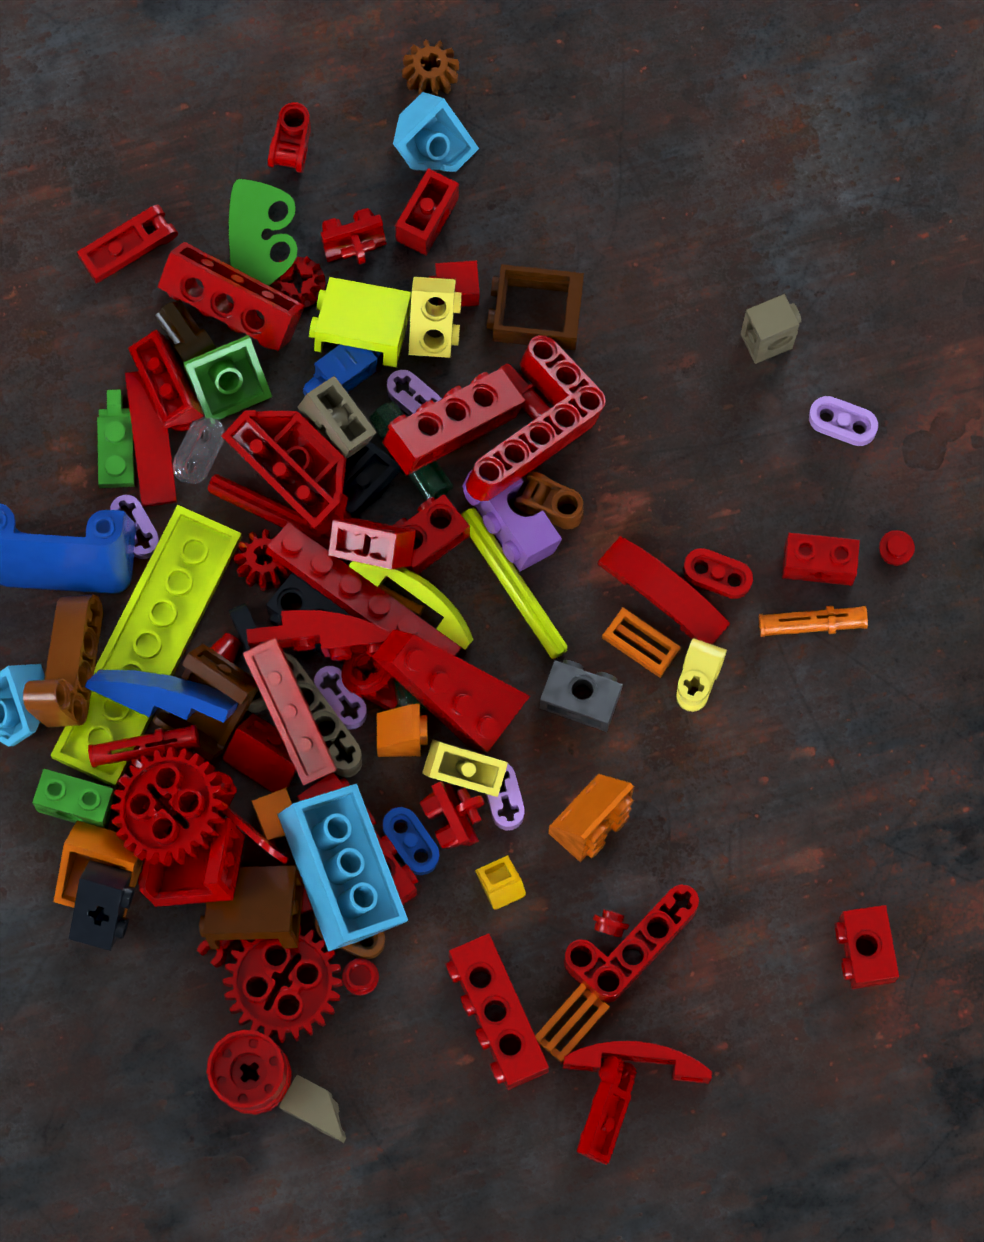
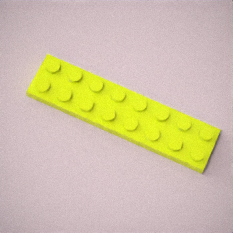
M177 505L95 666L94 674L99 670H136L173 676L242 539V533ZM91 691L86 722L80 726H65L50 756L60 763L117 788L119 785L117 782L124 775L131 760L99 765L93 768L89 759L88 745H97L144 735L153 715L147 717ZM135 746L112 750L111 753L131 751Z

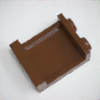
M202 643L187 654L182 664L186 669L181 679L204 684L223 692L238 703L235 712L222 723L197 710L187 720L162 710L155 716L153 723L160 728H164V731L196 725L199 733L200 747H192L190 749L194 754L197 753L204 759L212 761L226 750L259 688L254 677Z
M239 867L233 900L206 902L205 915L200 917V934L202 937H205L211 949H219L220 940L279 939L283 948H298L304 884L297 867Z

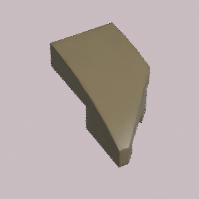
M296 1075L279 1108L314 1126L318 1131L344 1143L346 1135L342 1130L338 1115L340 1110L338 1103L332 1098V1094L311 1081Z

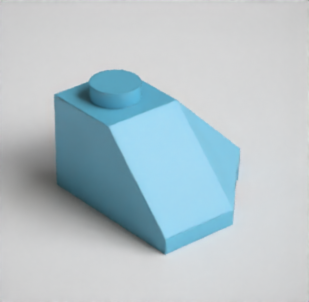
M422 92L399 114L393 145L413 170L427 171L429 168L431 170L456 172L479 149L446 100L442 97Z
M41 664L12 665L0 671V742L8 747L17 745L35 733L40 723L25 708L23 690L28 681L45 680Z

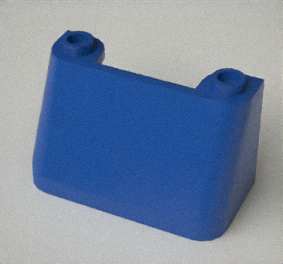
M0 504V585L12 588L108 594L121 593L128 588L132 580L136 524L125 511L100 510L89 518L86 526V537L27 534L16 529L15 515L12 510L6 505Z

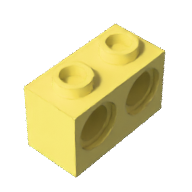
M413 278L408 355L450 358L452 345H459L460 325L453 324L454 313L460 314L462 292H455V279ZM433 297L441 298L445 303L436 306L431 304L428 300ZM429 330H438L443 335L434 338L429 336L426 332Z

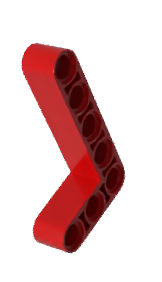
M538 335L532 338L521 359L520 367L524 375L547 398L553 407L476 461L466 483L468 493L476 500L488 501L587 432L596 424L605 407L606 399L603 392L569 355L548 336ZM507 458L512 459L516 463L510 462ZM481 476L487 477L490 481L483 479Z

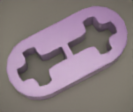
M397 370L387 380L388 397L409 416L416 413V410L421 406L418 403L419 400L422 403L433 400L435 403L442 399L408 370ZM406 381L409 382V391L413 396L411 397L403 390L397 393L396 382L404 384Z
M131 495L118 496L113 500L110 510L121 511L120 507L126 505L129 509L135 507L132 515L135 520L136 531L140 529L145 538L152 537L149 540V548L144 549L141 545L134 546V556L139 559L151 558L159 542L157 531L137 498ZM135 534V545H136V544L138 543V540H137V536H136V534Z
M334 666L321 668L314 677V684L347 729L359 728L367 717V708L364 700L347 690L342 682V671ZM328 676L331 680L336 677L339 679L336 685L340 694L336 696L329 687L324 690L322 689L324 677ZM345 699L351 708L359 707L356 719L353 720L351 716L343 717L345 711L341 701Z
M509 764L504 775L509 776V778L505 779L504 784L506 792H499L498 797L486 794L495 825L506 831L518 828L522 824L525 814L517 778ZM508 799L512 810H518L514 814L513 821H507L505 816L499 817L498 815L503 812L502 800Z

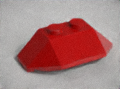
M245 410L221 435L314 529L317 530L341 505L346 458L298 411Z

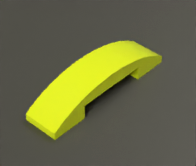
M355 561L350 563V568L377 587L389 577L442 615L444 618L436 629L466 650L474 640L464 618L452 602L438 588L417 573L405 567L391 570Z

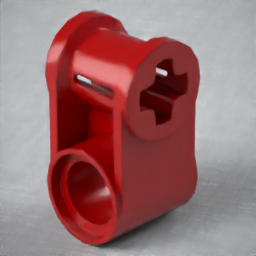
M291 102L281 108L275 134L270 144L268 167L274 168L275 165L296 168L298 173L303 172L311 133L310 115L303 104ZM293 118H298L303 121V124L299 127H290L287 125V122Z

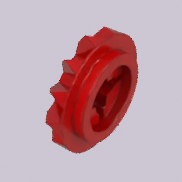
M308 256L297 257L293 265L273 282L270 287L304 304V308H307L317 302L319 291L325 289V275L319 263H315ZM295 270L300 273L301 278H307L306 281L302 282L301 293H298L294 283H288V281L293 280Z
M367 652L352 654V658L344 662L341 672L342 682L347 690L361 698L368 694L376 697L377 691L380 689H389L388 682L391 678H394L372 658L373 656H367ZM374 666L378 672L371 673L367 678L363 672L370 671Z

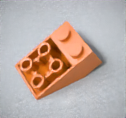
M597 774L549 826L548 834L578 861L581 862L587 855L592 859L606 844L604 840L607 837V833L611 829L615 832L619 831L630 818L628 814L632 810L630 806L634 802L632 799L634 786L630 782Z

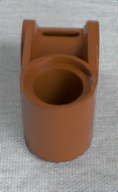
M529 472L527 476L529 482L522 496L516 498L514 502L515 507L529 516L544 511L550 522L562 529H574L579 526L584 515L581 495L574 489L561 485L543 474ZM563 504H572L577 508L572 514H563L558 510Z

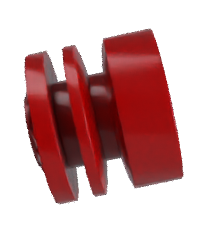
M239 1030L227 1034L215 1044L208 1057L206 1073L211 1089L221 1101L240 1113L258 1115L271 1111L281 1103L291 1086L292 1069L289 1058L270 1037L259 1031ZM249 1067L252 1070L257 1069L256 1072L260 1077L256 1082L251 1079L247 1081L248 1076L245 1074V1071Z

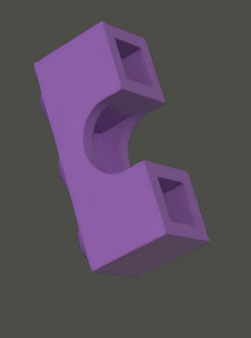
M471 471L468 473L462 485L465 498L472 506L477 508L483 517L484 526L489 533L496 536L502 545L506 559L514 563L519 572L554 554L562 538L544 511L533 516L523 517L514 513L508 505L507 501L514 498L523 483L522 479L516 481L488 501H479L470 496L467 491L466 483ZM481 476L483 479L490 481L487 477Z

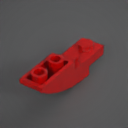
M321 610L281 611L282 625L246 629L247 641L251 649L274 638L278 639L282 648L293 647L296 651L311 650L315 648V644L321 643V650L324 656H331V660L335 661L351 659L352 654L367 652V656H373L391 633L376 624L357 617Z

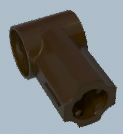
M180 300L166 304L155 315L158 324L173 344V350L183 367V362L216 349L210 336L203 328L199 329Z

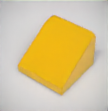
M508 855L475 870L494 910L526 896L522 880Z

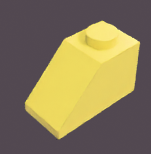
M432 739L422 774L430 778L498 797L508 762Z

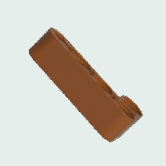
M95 594L59 598L55 610L45 680L28 681L24 686L23 701L25 708L46 727L80 726L86 722L91 690L85 688L87 680L94 675L103 618L102 603Z

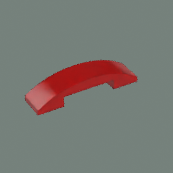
M139 371L125 373L142 507L177 503L168 428L164 427Z
M621 536L618 537L597 562L599 566L623 585L628 583L680 625V630L691 639L695 638L713 645L730 625L728 620L706 598L678 574L654 556Z
M612 1041L578 1049L564 1056L562 1068L599 1072L601 1058L616 1055L625 1061L674 1065L672 1080L709 1084L712 1079V1071L696 1059L669 1047L639 1041Z

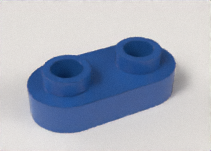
M404 807L390 810L383 819L384 835L389 838L396 848L397 855L403 864H407L414 874H429L437 867L439 862V849L413 811ZM400 822L405 823L408 827L407 831L401 834L394 830V826ZM418 852H425L428 855V859L424 863H419L414 859V856Z

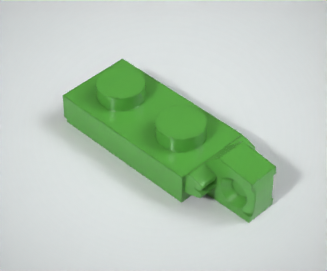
M121 389L107 390V409H99V417H97L99 488L135 487L134 441L129 408L123 409Z

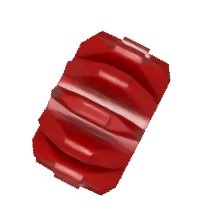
M265 529L262 532V538L259 539L254 532L249 533L251 544L239 542L238 548L242 553L234 555V561L240 565L236 570L238 576H247V586L251 587L259 581L260 590L265 591L267 582L271 581L275 588H279L280 580L278 576L287 579L291 575L290 570L271 556V563L269 564L264 561V565H260L258 562L260 556L265 559V555H268L265 553L266 549L278 534L270 539L269 530Z

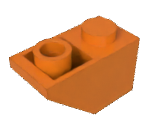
M410 704L377 713L378 757L421 756V745H428L427 715H420V704Z

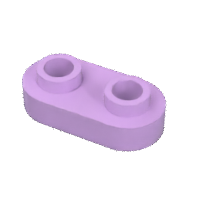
M823 396L815 400L809 412V422L816 431L855 446L869 444L875 438L878 430L877 418L871 411L831 396ZM828 413L832 416V420L828 422L823 421L820 415ZM861 425L864 427L865 432L858 434L853 430V427Z

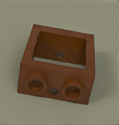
M501 264L500 276H493L491 296L497 297L496 309L489 308L487 329H493V342L528 345L533 337L545 335L552 338L562 349L576 350L584 273ZM508 286L568 292L564 332L503 326Z

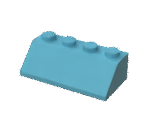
M357 783L293 803L277 814L328 952L359 942L408 921Z

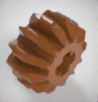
M425 39L422 49L413 44L411 55H405L403 58V65L405 67L402 69V77L408 80V89L411 91L419 88L418 95L422 92H431L432 95L438 96V90L448 94L451 91L450 84L458 82V73L456 71L459 70L460 65L458 59H453L454 51L452 47L443 50L441 40L433 47Z

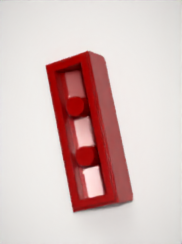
M156 329L128 348L164 427L170 428L204 417L175 352L164 335Z

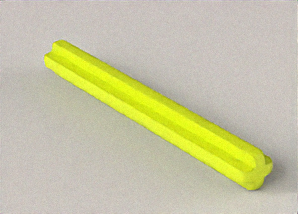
M475 508L464 511L461 516L470 525V538L552 659L562 656L568 649L567 644L514 565L506 559L502 547L494 535L488 532L478 511Z

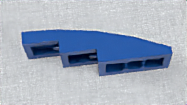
M99 670L87 680L85 688L147 717H150L161 708L187 720L197 710L224 723L238 706L235 700L207 685L170 675L136 670Z

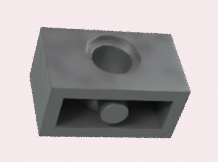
M555 660L542 693L539 708L607 732L623 684L618 683L617 678L605 672L593 674L584 671V667L577 662L563 660V663ZM578 686H584L591 691L592 695L588 699L580 700L573 695L572 691Z

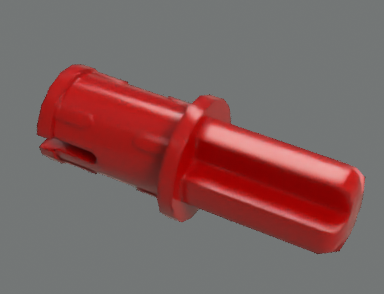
M506 363L500 367L525 399L522 408L533 420L550 409L535 392L536 386L534 384L529 385L511 364Z

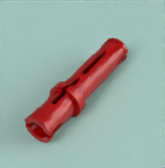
M196 725L164 731V728H158L152 734L124 738L97 745H88L90 763L94 768L99 765L141 758L142 756H153L154 750H159L166 757L169 747L176 751L183 748L200 747V739ZM177 739L176 742L151 747L148 745L153 742ZM138 745L140 746V748L136 750L120 752L115 754L111 753L112 750Z

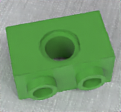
M43 769L32 803L39 813L74 823L78 820L107 829L113 812L111 805L116 803L117 796L114 794L113 788Z

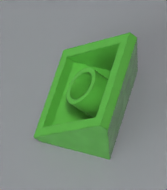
M249 335L183 362L187 380L208 424L272 398Z

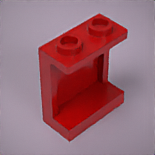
M223 818L226 820L225 823L215 824L214 829L219 833V836L213 837L208 835L206 840L210 848L206 849L201 845L196 847L198 852L196 859L185 853L184 864L181 865L173 858L170 867H167L160 860L155 866L146 861L145 858L142 872L138 878L140 892L155 907L233 900L245 835L230 818ZM165 832L163 833V838L169 836Z

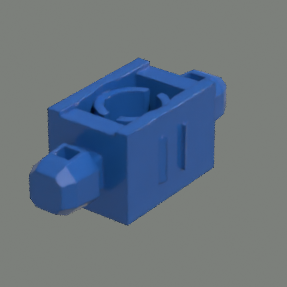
M339 344L314 363V377L305 384L303 394L306 396L307 393L334 375L348 393L376 372L377 358L383 352Z

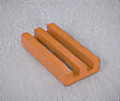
M622 607L602 635V639L659 678L662 677L667 667L670 666L675 656L681 650V646L624 607ZM624 619L669 650L668 654H664L620 623ZM617 631L661 662L660 665L616 636L614 632Z
M581 983L535 1037L545 1050L562 1063L564 1056L573 1051L609 1010L610 1006L598 999L594 993H591ZM583 995L587 1000L551 1041H547L545 1037ZM592 1005L597 1007L598 1010L561 1052L555 1048Z

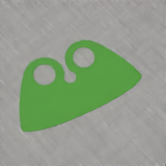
M245 179L236 180L231 192L229 208L231 266L268 286L281 277L297 258V244L290 235L276 234L268 240L262 239L261 236L265 229H271L272 231L280 230L292 221L296 207L294 199L288 193L271 185ZM278 201L285 202L288 206L287 216L282 221H272L268 215L270 206ZM278 242H285L290 247L288 258L282 262H275L270 257L272 246Z

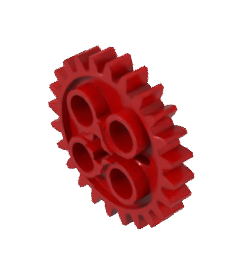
M172 747L168 748L166 757L159 750H154L153 761L142 756L141 762L143 767L140 769L130 765L129 768L133 776L131 779L121 777L120 780L126 787L124 790L114 791V794L121 798V802L111 805V809L120 814L111 821L114 825L121 828L116 833V836L125 841L124 848L130 852L134 851V856L142 861L146 858V861L156 866L160 860L167 867H170L173 858L181 865L184 864L185 853L196 859L198 857L196 847L199 845L209 849L210 846L206 838L208 835L218 837L219 833L213 827L215 824H222L226 821L218 815V811L228 808L226 803L219 800V798L227 794V790L217 786L222 782L223 778L216 772L213 773L215 767L208 761L204 763L205 759L197 753L192 756V753L183 748L178 754ZM176 776L174 784L166 788L168 780ZM151 785H154L156 790L169 800V804L189 822L187 829L150 792L149 788ZM198 799L199 802L196 809L189 812L191 803ZM150 801L148 810L141 814L142 806ZM172 826L170 835L163 838L165 829Z
M300 925L298 948H283L279 939H254L255 941L252 943L247 940H240L244 948L243 952L231 951V955L237 963L225 964V969L232 973L233 977L224 978L223 984L233 987V990L228 991L224 996L226 1000L237 1001L229 1010L231 1014L243 1013L238 1021L240 1026L246 1025L251 1021V1030L259 1031L262 1028L264 1029V1035L270 1038L273 1032L278 1033L280 1043H284L286 1033L290 1032L295 1041H299V1030L303 1028L310 1036L313 1035L311 1026L313 1022L324 1027L326 1024L322 1017L323 1012L334 1015L335 1010L329 1004V1001H340L341 997L337 992L332 991V988L343 986V982L339 978L332 977V975L340 972L341 967L340 964L329 965V962L335 958L336 954L334 950L323 953L326 943L324 939L317 943L313 942L315 937L314 930H310L305 936H302ZM275 949L283 950L287 954L286 960L279 966L270 965L266 960L268 954ZM295 955H301L300 961L295 965L288 977L291 986L281 987L273 1006L269 1011H266L264 1009L266 1003L277 990L275 978L283 979ZM304 968H313L318 972V977L315 982L304 984L298 980L299 972ZM254 981H263L268 985V989L263 996L252 997L247 991L249 985ZM293 999L299 1003V1009L294 1015L285 1016L279 1012V1006L284 1000Z

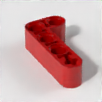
M683 884L670 889L608 957L588 940L579 939L573 941L568 945L565 952V969L577 982L583 983L602 1002L609 1003L617 1000L694 917L699 904L697 892L692 887ZM675 898L679 901L686 898L689 901L687 909L684 907L680 908L672 920L669 914L674 909ZM655 922L663 924L667 930L666 936L659 939L650 936L647 930L648 925ZM627 949H636L641 953L643 960L637 965H630L625 962L622 954ZM575 951H585L590 956L591 962L587 966L578 967L571 961V955ZM610 975L616 979L618 987L614 991L606 992L598 986L597 981L602 976Z

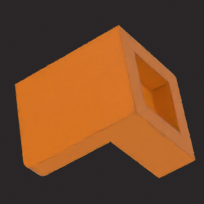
M286 788L252 801L253 809L263 835L273 845H275V839L285 836L277 814L292 805Z

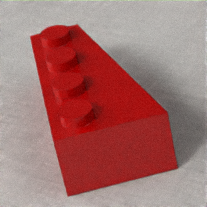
M393 629L372 657L466 746L487 753L530 697L511 685L408 632Z

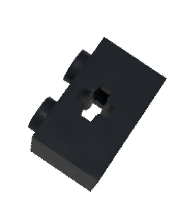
M92 860L89 861L79 879L69 933L70 940L111 951L117 938H124L129 923V918L124 917L125 908H130L135 888L130 887L131 871Z

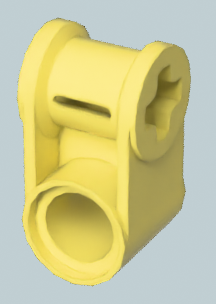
M695 638L692 639L678 681L676 699L681 708L694 712L699 711L706 705L713 684L717 680L727 652L726 649ZM692 686L698 688L694 696L688 694Z

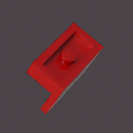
M254 713L237 727L223 756V760L272 793L284 788L287 790L294 775L297 773L277 728Z

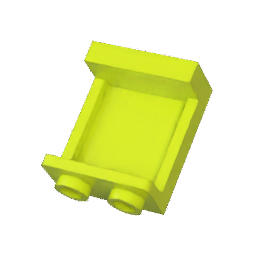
M329 277L326 290L319 291L317 310L320 311L319 317H313L310 325L309 337L315 338L314 351L322 352L324 342L383 352V365L397 368L410 317L412 292Z

